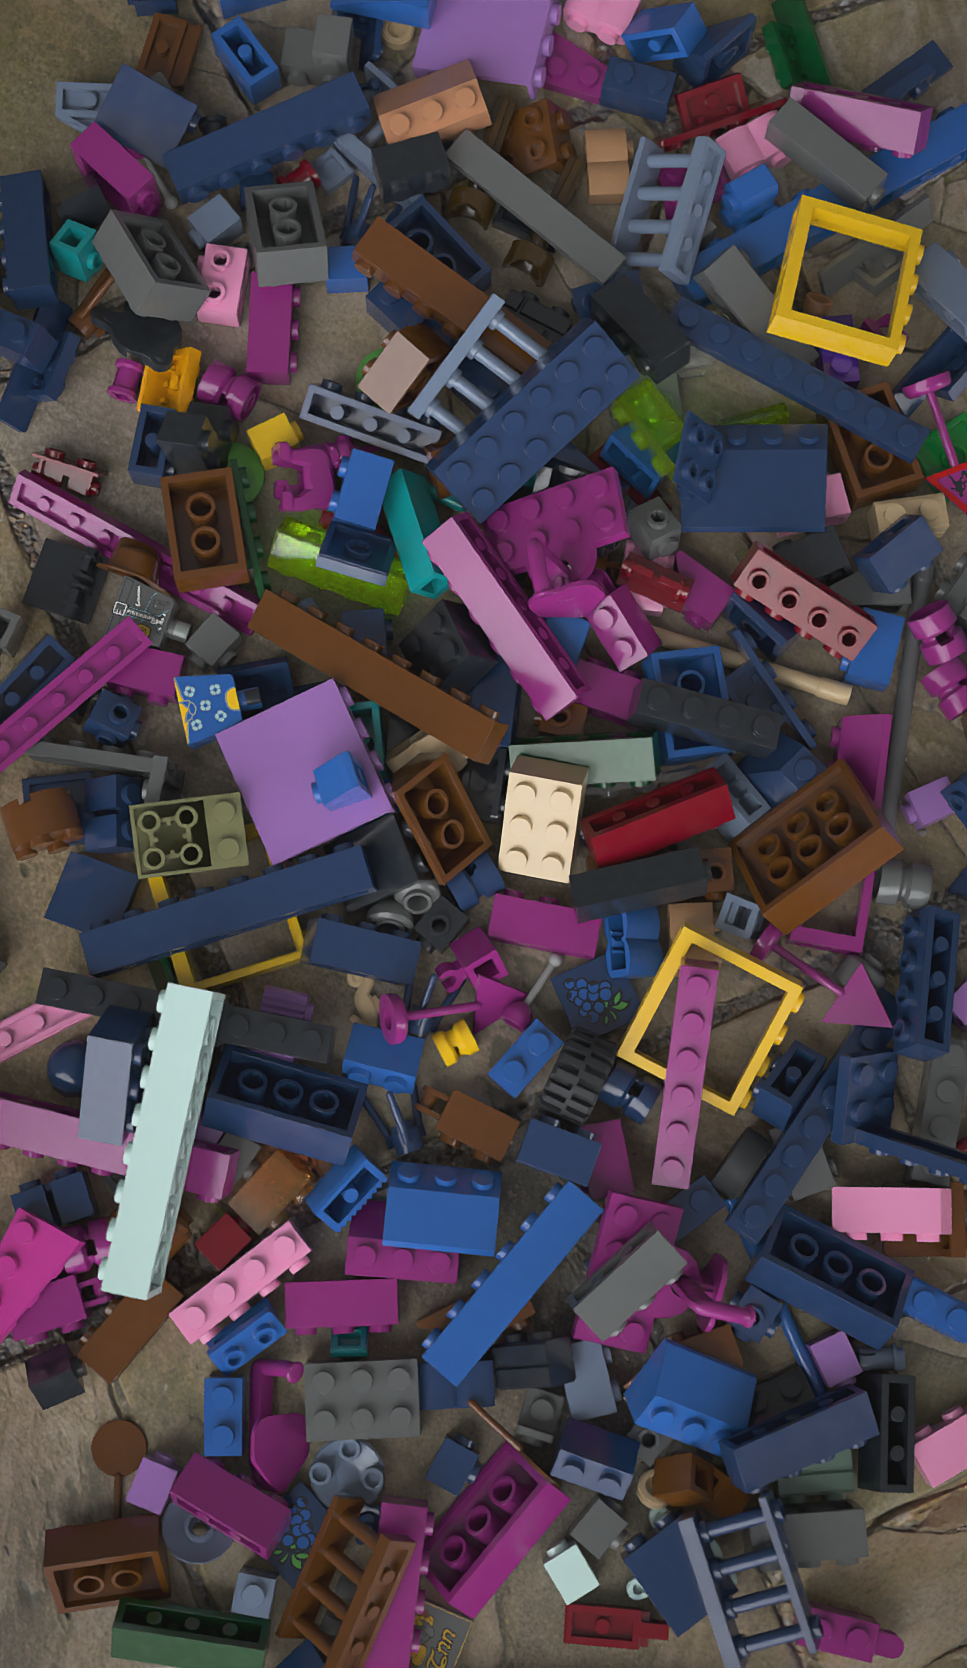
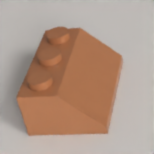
M469 59L372 96L388 144L438 131L443 144L458 138L465 129L472 133L492 125Z

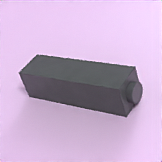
M790 98L768 122L765 139L854 210L863 212L869 204L874 207L884 196L886 189L883 186L888 173L793 98Z

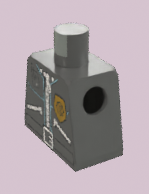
M124 575L103 637L127 616H130L152 642L148 648L166 651L169 639L186 643L192 635L193 624L177 619L179 607L174 599Z

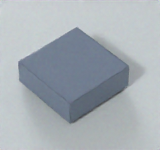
M334 146L310 163L321 180L320 187L328 196L355 176L353 168Z

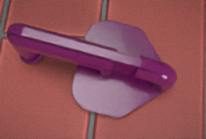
M260 1358L256 1359L250 1367L248 1461L254 1482L260 1489L267 1492H285L309 1454V1442L306 1441V1418L300 1413L272 1415L273 1376L285 1377L289 1383L298 1382L304 1373V1366L299 1361L292 1362L282 1359Z

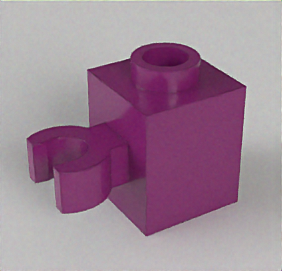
M480 926L448 944L456 961L441 963L434 969L439 979L443 980L441 983L447 993L457 990L463 980L467 978L476 990L478 973L497 981L508 975L499 954Z

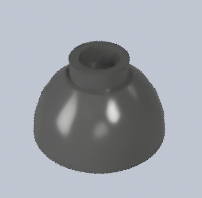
M394 895L373 904L365 916L364 922L377 925V932L389 934V930L392 929L411 934L414 931L412 913L408 912L402 904L395 901Z

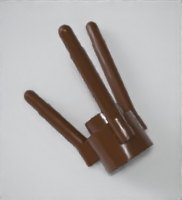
M107 267L103 270L81 304L67 319L86 339L92 334L99 339L106 332L91 323L90 311L115 281Z

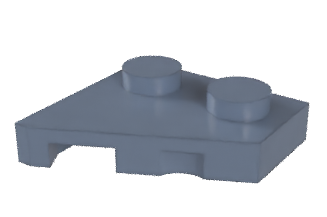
M56 82L55 116L57 120L82 133L95 121L112 84Z

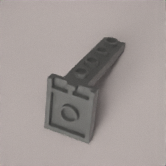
M43 736L24 753L29 755L34 761L147 777L149 779H145L142 787L144 804L181 799L186 772L178 770L179 766L176 763L169 762L170 758L158 756V754L137 750L136 755L123 754L124 750L115 746L103 745L102 750L89 749V744L81 741L68 740L67 745L55 744V739Z

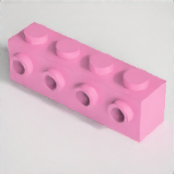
M287 1221L168 1315L190 1345L198 1340L204 1345L221 1332L218 1324L230 1316L235 1321L251 1308L248 1304L250 1299L258 1293L264 1298L280 1286L281 1283L277 1278L290 1270L294 1275L310 1262L307 1255L314 1249L293 1221Z

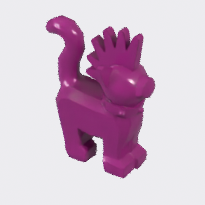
M346 434L338 436L334 443L324 441L323 445H308L298 449H291L288 442L275 443L276 446L271 448L272 465L296 469L298 474L297 485H290L286 480H276L273 483L274 498L280 500L279 512H304L311 509L318 511L328 510L333 489L337 490L334 474L339 470L343 455L349 457L353 448L373 453L380 450L381 447L376 445L356 447L353 444L352 437Z

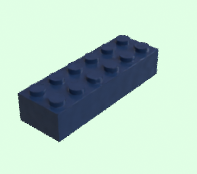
M583 317L425 466L466 512L468 511L476 522L481 524L636 381L640 374L595 320Z

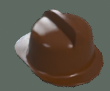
M121 537L106 564L96 563V566L106 571L120 575L123 578L124 575L129 576L174 599L167 591L159 587L161 563L154 549L145 543L128 537Z

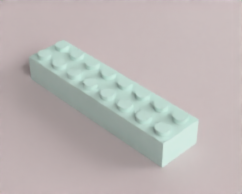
M168 983L167 990L162 989L159 994L157 1012H161L158 1028L153 1027L148 1045L149 1050H153L150 1066H144L140 1080V1087L145 1088L142 1104H136L132 1116V1126H136L134 1141L127 1143L123 1163L128 1165L125 1180L121 1179L119 1181L115 1194V1202L120 1203L117 1218L111 1219L107 1230V1241H111L108 1257L104 1256L102 1258L98 1272V1279L103 1280L101 1291L142 1300H148L162 1291L225 994Z

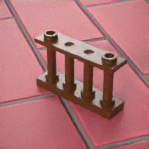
M334 1494L275 1632V1635L279 1638L309 1639L327 1656L323 1668H364L417 1545V1542L408 1535L387 1533L379 1535L358 1517L366 1501L362 1497ZM352 1533L373 1550L365 1571L343 1553ZM337 1568L358 1586L350 1606L328 1588ZM321 1604H324L342 1621L335 1641L314 1623Z

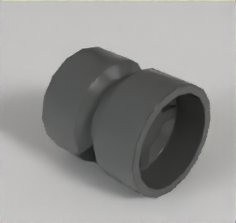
M890 859L875 871L872 890L873 903L894 906L898 901H901L903 908L919 910L926 907L932 888V865L911 862L908 867H905L901 860Z

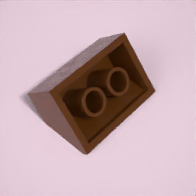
M446 752L419 753L394 773L391 794L440 885H445L492 845V842Z
M139 1514L133 1517L101 1520L73 1526L65 1525L60 1528L45 1530L43 1569L59 1614L117 1606L121 1596L143 1600L172 1597L167 1548L162 1536V1524L158 1514Z

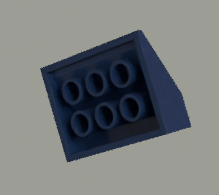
M828 424L710 425L723 435V452L718 459L715 473L716 486L711 493L709 504H705L694 495L692 500L681 499V532H825Z

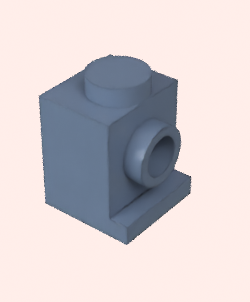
M727 893L715 927L747 940L757 939L766 918L762 915L754 898L745 894L734 895Z

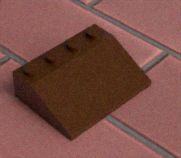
M843 758L839 759L727 843L728 847H731L732 855L762 915L785 936L904 850L893 828Z

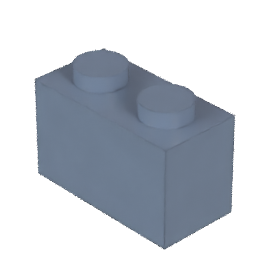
M580 1339L571 1341L573 1352L571 1360L574 1361L576 1379L574 1382L564 1384L571 1417L583 1421L617 1412L615 1402L622 1401L617 1379H609L606 1365L613 1364L609 1346Z

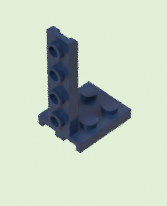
M888 1047L841 1054L839 1058L831 1142L840 1145L856 1143L868 1147L869 1152L881 1156L892 1155L898 1157L899 1163L911 1166L922 1165L928 1167V1172L939 1176L952 1175L958 1177L961 1184L967 1185V1152L891 1128L895 1080L898 1074V1054L893 1053V1049Z

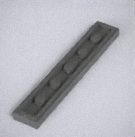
M465 129L446 151L448 161L452 166L602 287L610 281L626 262V257L468 129Z

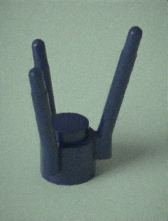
M357 175L353 176L344 227L339 236L342 240L341 246H356L371 226L365 220L376 190L375 184L370 185L358 219H354L352 223L359 183ZM398 204L385 221L390 223L399 215L403 207Z
M435 973L430 975L419 1006L413 1004L411 1010L413 985L405 986L403 1002L407 1012L427 1009L437 980ZM467 979L463 980L457 990L448 994L441 1006H448L453 1003ZM443 1016L408 1021V1033L427 1040L430 1031L436 1033Z
M416 1083L413 1094H410L414 1126L411 1120L404 1122L393 1092H386L390 1109L397 1124L391 1127L393 1135L366 1095L363 1102V1107L385 1138L388 1149L395 1148L398 1157L425 1146L422 1137L427 1134L422 1124L421 1112L413 1108L415 1103H420Z

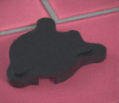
M125 301L124 311L122 312L101 306L94 307L90 311L91 323L110 334L114 346L125 358H127V352L141 357V363L149 366L156 372H165L172 367L175 351L182 341V328L178 320L170 321L158 317L139 316L131 310L128 301Z

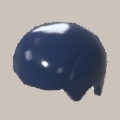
M75 1039L63 1042L49 1056L47 1079L53 1090L64 1097H82L87 1041Z

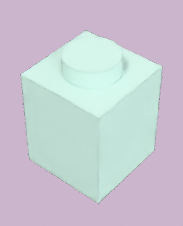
M561 1539L546 1549L548 1556L543 1558V1565L567 1605L600 1585L597 1576L575 1539L568 1543L565 1539Z

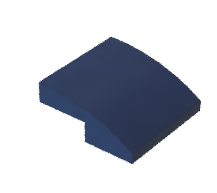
M71 851L44 918L81 932L88 931V925L96 921L109 919L110 923L123 920V914L130 911L142 879H138V875Z

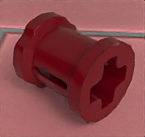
M306 159L301 160L299 167L285 177L279 176L276 178L277 184L313 181L314 188L321 186V180L317 172Z

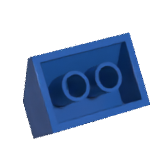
M719 645L651 653L641 663L643 678L729 700ZM657 731L661 767L694 763L734 752Z
M392 1161L382 1245L494 1257L502 1172Z
M664 1338L626 1389L624 1397L635 1424L723 1457L718 1441L748 1428L757 1378L754 1373Z

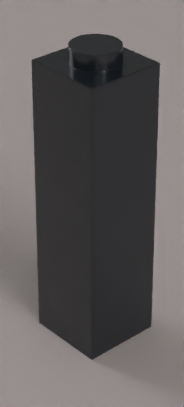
M698 846L569 875V890L579 924L706 895L707 880H712V872L708 859H701Z

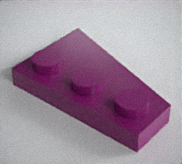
M553 31L554 47L552 55L550 57L546 56L544 64L546 67V79L542 88L599 105L601 87L607 66Z

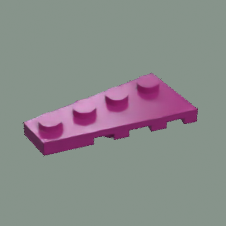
M18 1208L0 1243V1344L17 1325V1320L26 1309L31 1308L39 1299V1294L52 1279H55L65 1268L64 1264L73 1253L78 1252L86 1243L26 1208Z

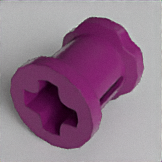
M118 358L115 363L117 371L113 384L108 386L106 392L110 397L121 402L136 403L138 399L136 391L145 367L136 361Z

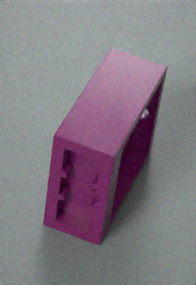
M94 121L70 144L81 176L84 177L92 173L104 197L119 211L157 218L163 204L154 176Z
M875 871L861 880L852 936L801 927V924L786 935L785 943L844 955L850 953L861 954Z

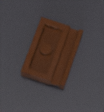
M155 12L137 70L146 76H153L160 71L170 86L185 92L204 32L203 25L197 24L196 26L189 24L187 20Z

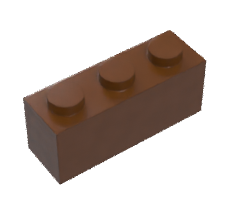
M165 1275L161 1293L148 1300L128 1296L121 1299L117 1296L103 1312L107 1318L97 1329L93 1325L79 1340L78 1343L82 1348L76 1355L107 1383L112 1384L116 1382L170 1317L168 1314L176 1309L188 1294Z

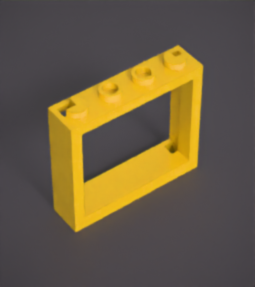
M802 195L793 212L767 333L888 367L896 353L902 354L906 343L907 335L902 334L903 326L908 324L913 305L908 304L909 296L914 294L919 275L914 274L915 266L920 264L925 245L920 244L923 229ZM810 225L904 252L887 337L791 310Z
M254 822L245 825L247 842L261 838ZM266 851V854H267V857H268V860H269V863H270V867H271V866H273V864H272V862H271V860H270V858H269V855H268V853H267V851ZM165 876L147 878L156 909H158L159 902L172 898ZM298 916L287 919L296 951L198 982L188 951L173 955L171 959L179 985L213 991L300 963L306 929L302 930Z
M684 921L618 1044L617 1056L665 1080L667 1065L637 1050L636 1047L680 966L681 957H685L691 944L693 943L786 991L730 1096L728 1097L703 1084L701 1099L734 1116L739 1107L745 1109L753 1092L750 1086L755 1076L762 1077L771 1061V1058L767 1056L773 1043L779 1046L788 1030V1026L784 1023L790 1012L795 1014L798 1012L806 994L801 992L803 990L801 980Z

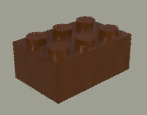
M888 381L858 390L900 413ZM816 414L815 417L818 424H828V452L836 473H841L851 511L872 505L873 502L885 501L917 490L924 479L917 457L910 464L829 419Z
M227 467L160 477L174 579L179 593L250 583L232 468Z

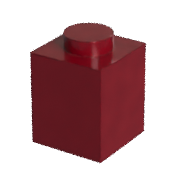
M226 1212L194 1245L219 1271H223L255 1240L250 1233L254 1227L240 1213L233 1216L230 1212Z

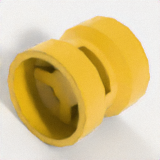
M464 1019L455 1022L452 1029L446 1032L440 1030L431 1035L447 1067L457 1063L458 1058L465 1054L470 1056L480 1051Z

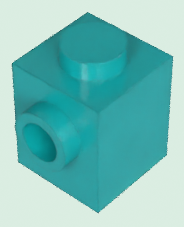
M70 219L65 222L49 242L60 272L88 283L95 272L102 268L104 262L92 243L97 230Z

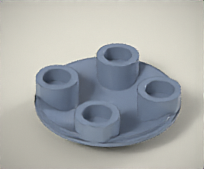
M362 1439L329 1441L317 1452L310 1468L309 1477L315 1495L327 1508L330 1506L334 1494L362 1497L366 1500V1503L372 1505L383 1489L385 1469L379 1453Z

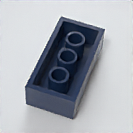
M226 1044L207 1095L201 1126L344 1167L368 1084Z
M784 1204L757 1244L744 1280L865 1344L880 1350L898 1328L915 1271Z

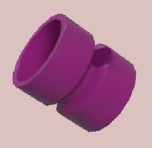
M215 360L203 375L196 397L202 403L229 406L236 421L243 423L251 414L259 399L262 384L246 374L237 376L235 368L220 360Z
M948 599L930 603L913 612L906 619L914 638L922 640L919 648L927 664L930 666L947 662L967 650V637L961 626L954 625L957 617Z
M958 655L934 669L920 681L931 697L939 698L938 708L948 722L967 712V666Z
M108 1216L90 1220L85 1228L81 1224L62 1228L86 1242L64 1264L68 1275L71 1276L90 1271L92 1264L95 1263L100 1267L102 1258L104 1256L108 1257L111 1241H107L108 1224L106 1219ZM94 1238L96 1251L92 1252L89 1239Z

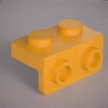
M191 346L176 350L172 367L165 372H156L145 365L136 407L137 411L140 412L142 403L176 409L177 412L186 413L190 402L193 401L195 383L200 373L199 364L202 351Z

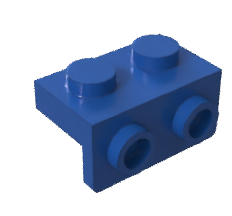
M265 1297L238 1319L222 1328L220 1333L207 1342L209 1347L207 1354L227 1377L288 1331L273 1304Z

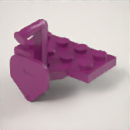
M613 466L503 504L483 522L486 538L511 574L515 576L528 572L535 594L528 601L529 609L539 617L581 618L587 616L605 597L604 589L597 582L587 580L597 562V548L630 537L619 476Z
M609 1189L585 1281L649 1221L688 1264L682 1268V1275L670 1285L665 1284L654 1294L655 1299L646 1309L642 1311L637 1310L626 1320L625 1328L614 1337L609 1336L602 1342L576 1314L571 1331L573 1338L645 1354L654 1318H671L683 1313L690 1307L696 1312V1323L702 1331L710 1332L714 1327L716 1319L739 1323L746 1328H750L755 1322L756 1311L749 1304L743 1307L721 1302L728 1276V1261L722 1254L714 1253L700 1273L697 1262L683 1247L675 1244L684 1210L681 1206Z

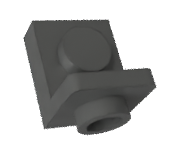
M528 1388L516 1426V1432L523 1434L521 1441L538 1447H543L544 1441L553 1443L554 1432L565 1399L564 1396L540 1388Z

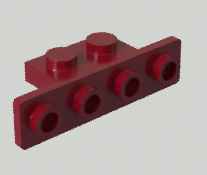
M736 72L673 94L682 129L653 138L652 142L658 147L664 148L665 152L673 151L683 147L684 140L697 136H708L710 138L716 135L715 129L727 126L728 130L748 124L747 118L758 114L761 116L774 110L779 111L778 107L783 106L787 102V98L776 95L749 105L741 73Z

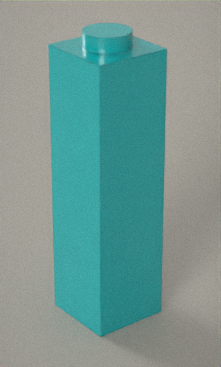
M400 468L390 476L382 505L410 592L436 599L450 587L448 579L442 570L428 557L427 549L422 541L439 528L441 524L426 478Z

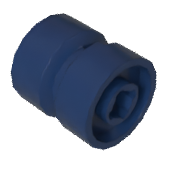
M486 850L445 884L456 906L463 913L478 905L481 896L490 898L495 893L506 889L500 873Z
M619 1058L606 1079L598 1100L612 1108L622 1107L623 1115L641 1125L658 1098L664 1084L648 1074L638 1075L637 1067ZM630 1088L638 1093L637 1097L627 1094Z

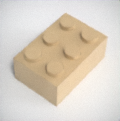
M517 755L509 772L497 870L569 883V875H572L576 864L581 829L579 820L582 819L589 772L588 767Z

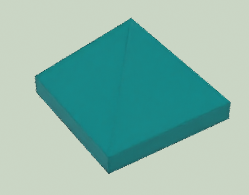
M354 1326L355 1333L332 1334L331 1327L330 1357L350 1360L368 1356V1326Z

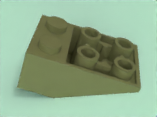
M241 792L129 806L138 879L250 864Z

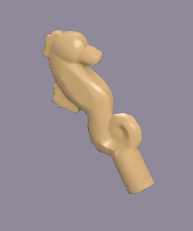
M347 974V983L351 987L357 988L353 999L361 1017L360 1019L358 1016L352 1015L349 1020L353 1024L355 1022L377 1028L380 1000L376 995L373 997L370 995L375 980Z

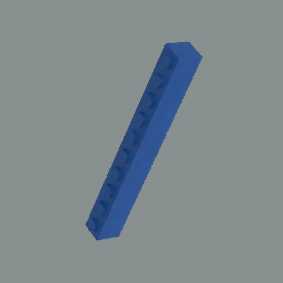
M967 103L955 109L953 106H950L940 112L935 118L936 120L930 122L926 149L914 154L912 158L895 157L892 155V150L880 148V151L867 157L888 173V176L883 186L886 189L884 196L874 207L869 204L863 210L864 213L871 214L967 159ZM822 183L812 190L805 188L794 195L791 202L782 207L775 205L768 209L761 219L754 223L747 221L738 226L731 236L724 240L717 238L707 244L704 251L697 254L689 285L676 284L672 280L671 283L680 297L683 296L706 308L713 303L692 277L722 250L732 245H735L737 249H742L751 260L750 266L758 276H762L780 266L784 256L793 212L802 195L853 208ZM810 225L804 251L837 232Z

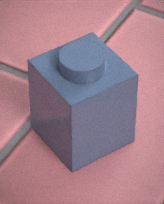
M220 193L187 217L190 232L187 234L199 250L206 249L207 243L227 246L244 233L241 218Z
M243 1565L238 1573L231 1612L269 1619L273 1610L280 1574L275 1571Z

